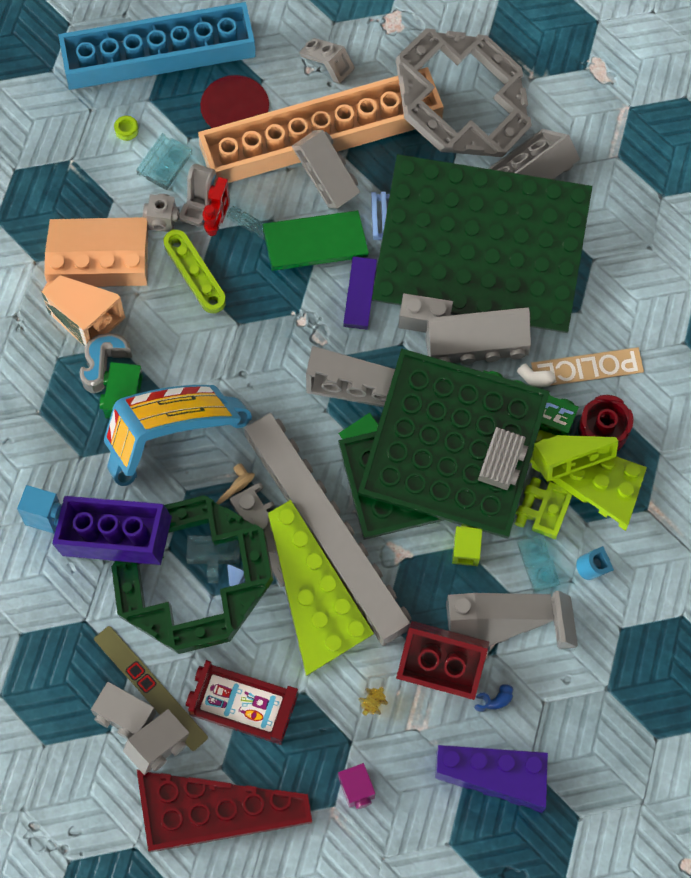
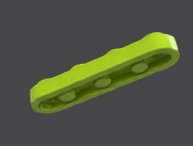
M181 230L169 231L164 237L165 250L198 302L208 313L214 314L222 311L226 305L225 294L188 236ZM175 243L181 244L179 247L172 246ZM211 300H216V301H218V302H217L216 304H214V305H212V304L209 303Z

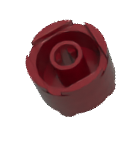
M613 395L595 397L583 409L578 424L579 436L616 437L618 439L617 451H619L626 443L633 427V413L619 397Z

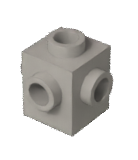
M150 194L149 203L144 204L143 218H147L149 230L169 232L174 229L175 221L178 222L180 209L176 207L174 197H170L167 194Z

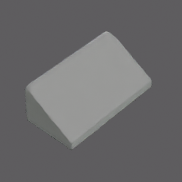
M555 591L551 601L557 647L559 649L576 648L578 643L571 597L561 591Z

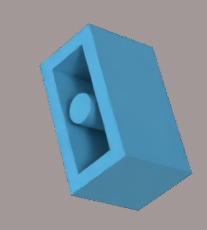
M26 485L17 510L26 526L55 534L62 506L56 493Z

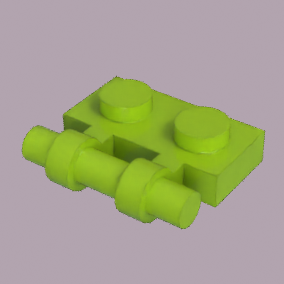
M532 477L530 484L526 485L523 492L525 497L522 505H519L517 508V518L514 524L524 527L528 519L533 520L534 524L531 531L556 540L572 494L552 482H549L547 490L539 488L541 480ZM535 499L542 500L539 511L531 509Z

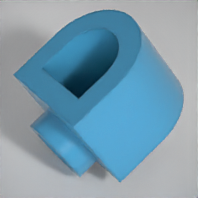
M604 546L580 556L576 562L578 573L586 580H593L614 570Z

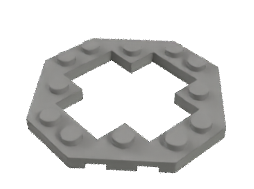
M426 28L396 58L404 119L440 152L503 157L532 126L531 118L528 117L526 109L528 106L526 89L522 86V67L487 35L478 34L476 37L466 36V33L454 31L438 33L435 29ZM439 50L457 66L471 53L504 84L493 99L509 115L489 136L472 120L457 133L423 102L435 86L418 71Z

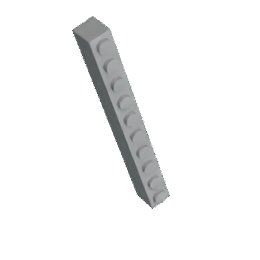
M269 413L245 427L246 439L286 500H291L381 645L384 646L407 632L410 626V614L404 606L399 607L395 601L397 596L390 585L385 586L381 580L383 575L379 567L375 563L371 565L367 559L369 554L365 546L361 542H356L353 537L355 533L351 525L347 521H342L339 516L341 512L337 504L333 500H328L325 495L327 493L325 486L319 479L317 481L311 474L313 472L311 465L306 459L302 460L298 455L299 448L292 438L289 440L285 435L286 429L279 418L275 420L273 415Z

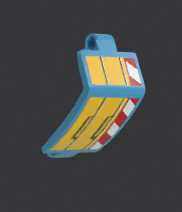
M215 385L174 386L121 398L113 406L104 437V443L111 452L107 469L118 485H130L137 478L136 468L140 462L146 441L192 429L224 425L242 428L252 420L251 412L240 399L224 396Z

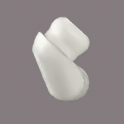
M526 363L517 370V373L530 386L537 388L548 387L556 379L552 371L534 372Z

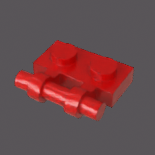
M218 177L216 185H211L208 199L211 200V203L205 206L202 214L205 221L204 229L209 236L217 234L230 204L228 179Z

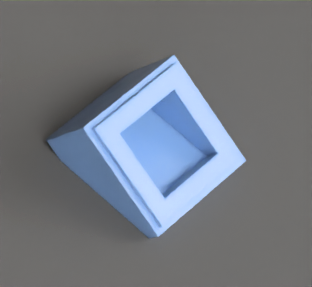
M228 564L229 586L245 583L244 571Z

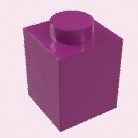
M364 763L338 772V779L349 808L356 806V809H361L372 804L371 800L375 799V791Z

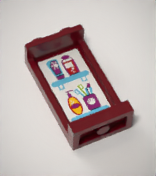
M208 660L205 661L204 667L199 666L195 676V681L198 682L195 692L190 691L186 701L190 716L282 745L299 695L297 688L288 686L286 689L214 666Z

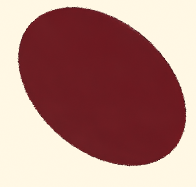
M230 75L217 79L206 88L201 98L200 108L206 123L211 128L268 113L269 99L264 88L255 80L245 76Z

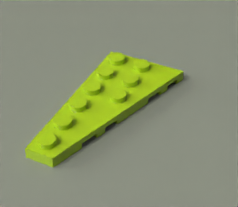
M539 429L536 443L542 439H549L557 435ZM532 453L530 463H532V468L540 472V470L533 461ZM616 456L610 460L551 481L582 502H589L599 509L598 513L606 518L610 516L619 523L618 526L626 531L647 467Z
M289 500L269 512L268 518L302 656L305 676L371 637L374 633L296 507Z

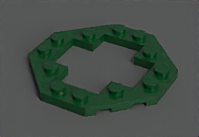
M205 495L164 505L172 516L168 533L209 523L214 545L238 540L246 583L220 589L223 614L174 625L172 606L169 602L145 607L139 566L142 563L115 561L111 569L117 614L121 619L177 654L230 642L274 581L265 531L256 524L253 525L246 521L242 516L230 509L220 506Z

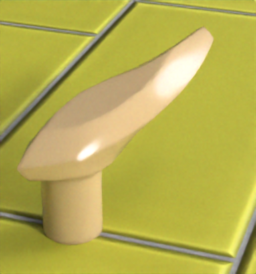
M237 464L234 467V471L238 478L216 503L221 504L235 493L244 489L253 480L255 474L248 473L243 464Z

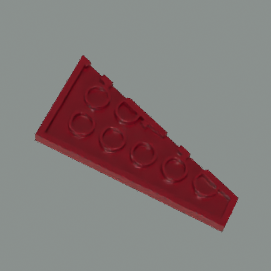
M137 769L149 853L312 823L308 794L262 789L248 785H234L227 782L193 777L172 776L165 773L148 772L144 775Z

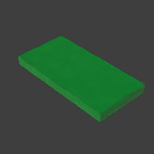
M358 210L263 223L262 228L272 271L352 260L353 257L366 258L369 255Z

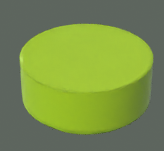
M121 116L114 123L115 134L119 139L129 141L138 135L139 128L135 118Z

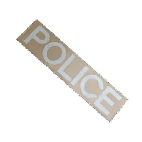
M639 347L531 362L534 372L552 371L555 374V382L550 386L644 372Z

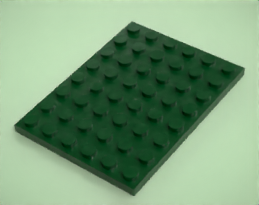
M397 154L372 301L401 305L403 293L453 301L451 314L455 315L529 307L530 327L568 333L593 186Z

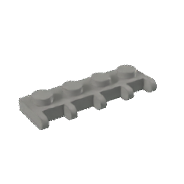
M257 483L229 499L238 515L251 524H256L263 528L265 531L272 573L280 587H283L285 584L268 518V512L274 509L275 505L272 501L265 505L262 504L256 493L264 487L261 483Z

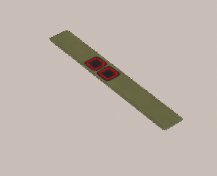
M110 626L106 627L94 638V641L160 715L169 709L189 731L185 743L191 751H195L208 739L205 732Z

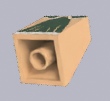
M59 275L55 280H50L41 292L48 313L85 347L90 339L96 335L111 332L125 319L121 297L118 294Z

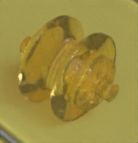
M382 687L378 690L366 688L367 697L358 699L361 703L360 706L364 709L362 714L365 716L368 713L381 715L379 706L381 704H388L385 700L386 696L383 694L384 689Z

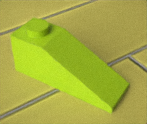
M557 435L549 439L545 438L534 443L533 461L545 480L549 482L615 458L618 439L616 437Z

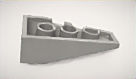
M465 593L448 595L446 601L449 631L489 641V646L499 642L502 643L513 636L523 632L526 633L554 620L551 594Z

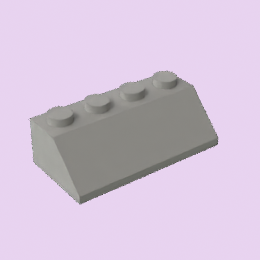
M542 129L488 169L555 180L562 172L569 171L580 158L569 135Z
M529 307L428 318L425 338L428 356L464 365L480 360L495 362L500 360V358L521 359L529 355L531 347Z

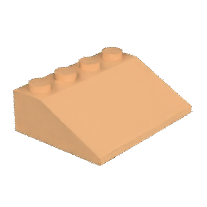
M147 218L50 219L45 249L44 275L47 283L61 275L95 287L147 286Z

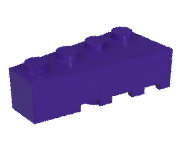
M438 745L435 779L466 789H473L482 792L484 795L510 801L509 803L518 806L522 805L543 813L546 809L548 753Z

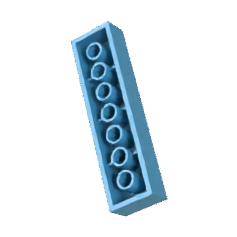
M246 2L58 34L69 90L256 57L255 41Z

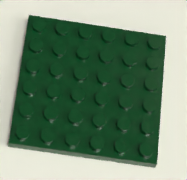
M401 348L358 495L459 525L479 528L483 532L508 539L550 391ZM496 427L526 437L524 445L528 446L524 460H518L515 468L520 470L516 484H510L508 490L478 481Z

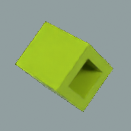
M463 525L461 527L456 526L452 564L478 566L482 529Z

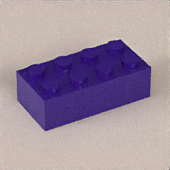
M64 496L52 544L62 556L161 565L172 516L164 504Z

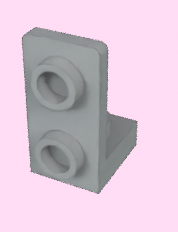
M313 38L299 52L303 58L325 64L333 81L339 84L355 69L345 47Z

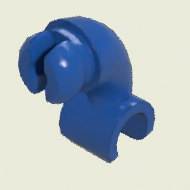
M506 684L501 685L499 693L494 699H490L486 693L477 694L476 698L483 699L486 705L477 704L474 708L479 712H483L486 709L496 710L507 706L513 698V687Z

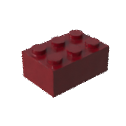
M412 621L407 633L396 679L475 700L490 642Z

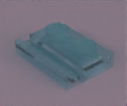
M162 133L136 169L137 175H142L148 181L167 190L192 155V149L172 138H167Z

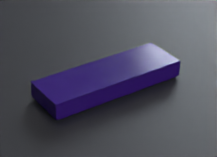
M352 258L343 327L368 330L377 259Z

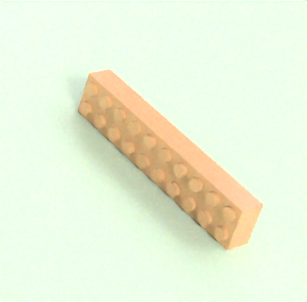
M428 67L420 69L418 72L435 86ZM394 76L198 132L206 166L215 169L217 173V178L214 182V185H216L218 177L228 179V183L300 163L301 161L293 150L292 145L314 130L326 131L332 137V145L336 152L415 130V128L404 119L399 78ZM435 86L423 102L442 118L444 106Z

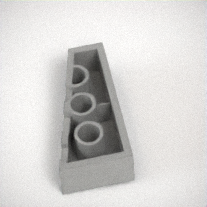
M312 346L306 371V393L384 407L395 369Z

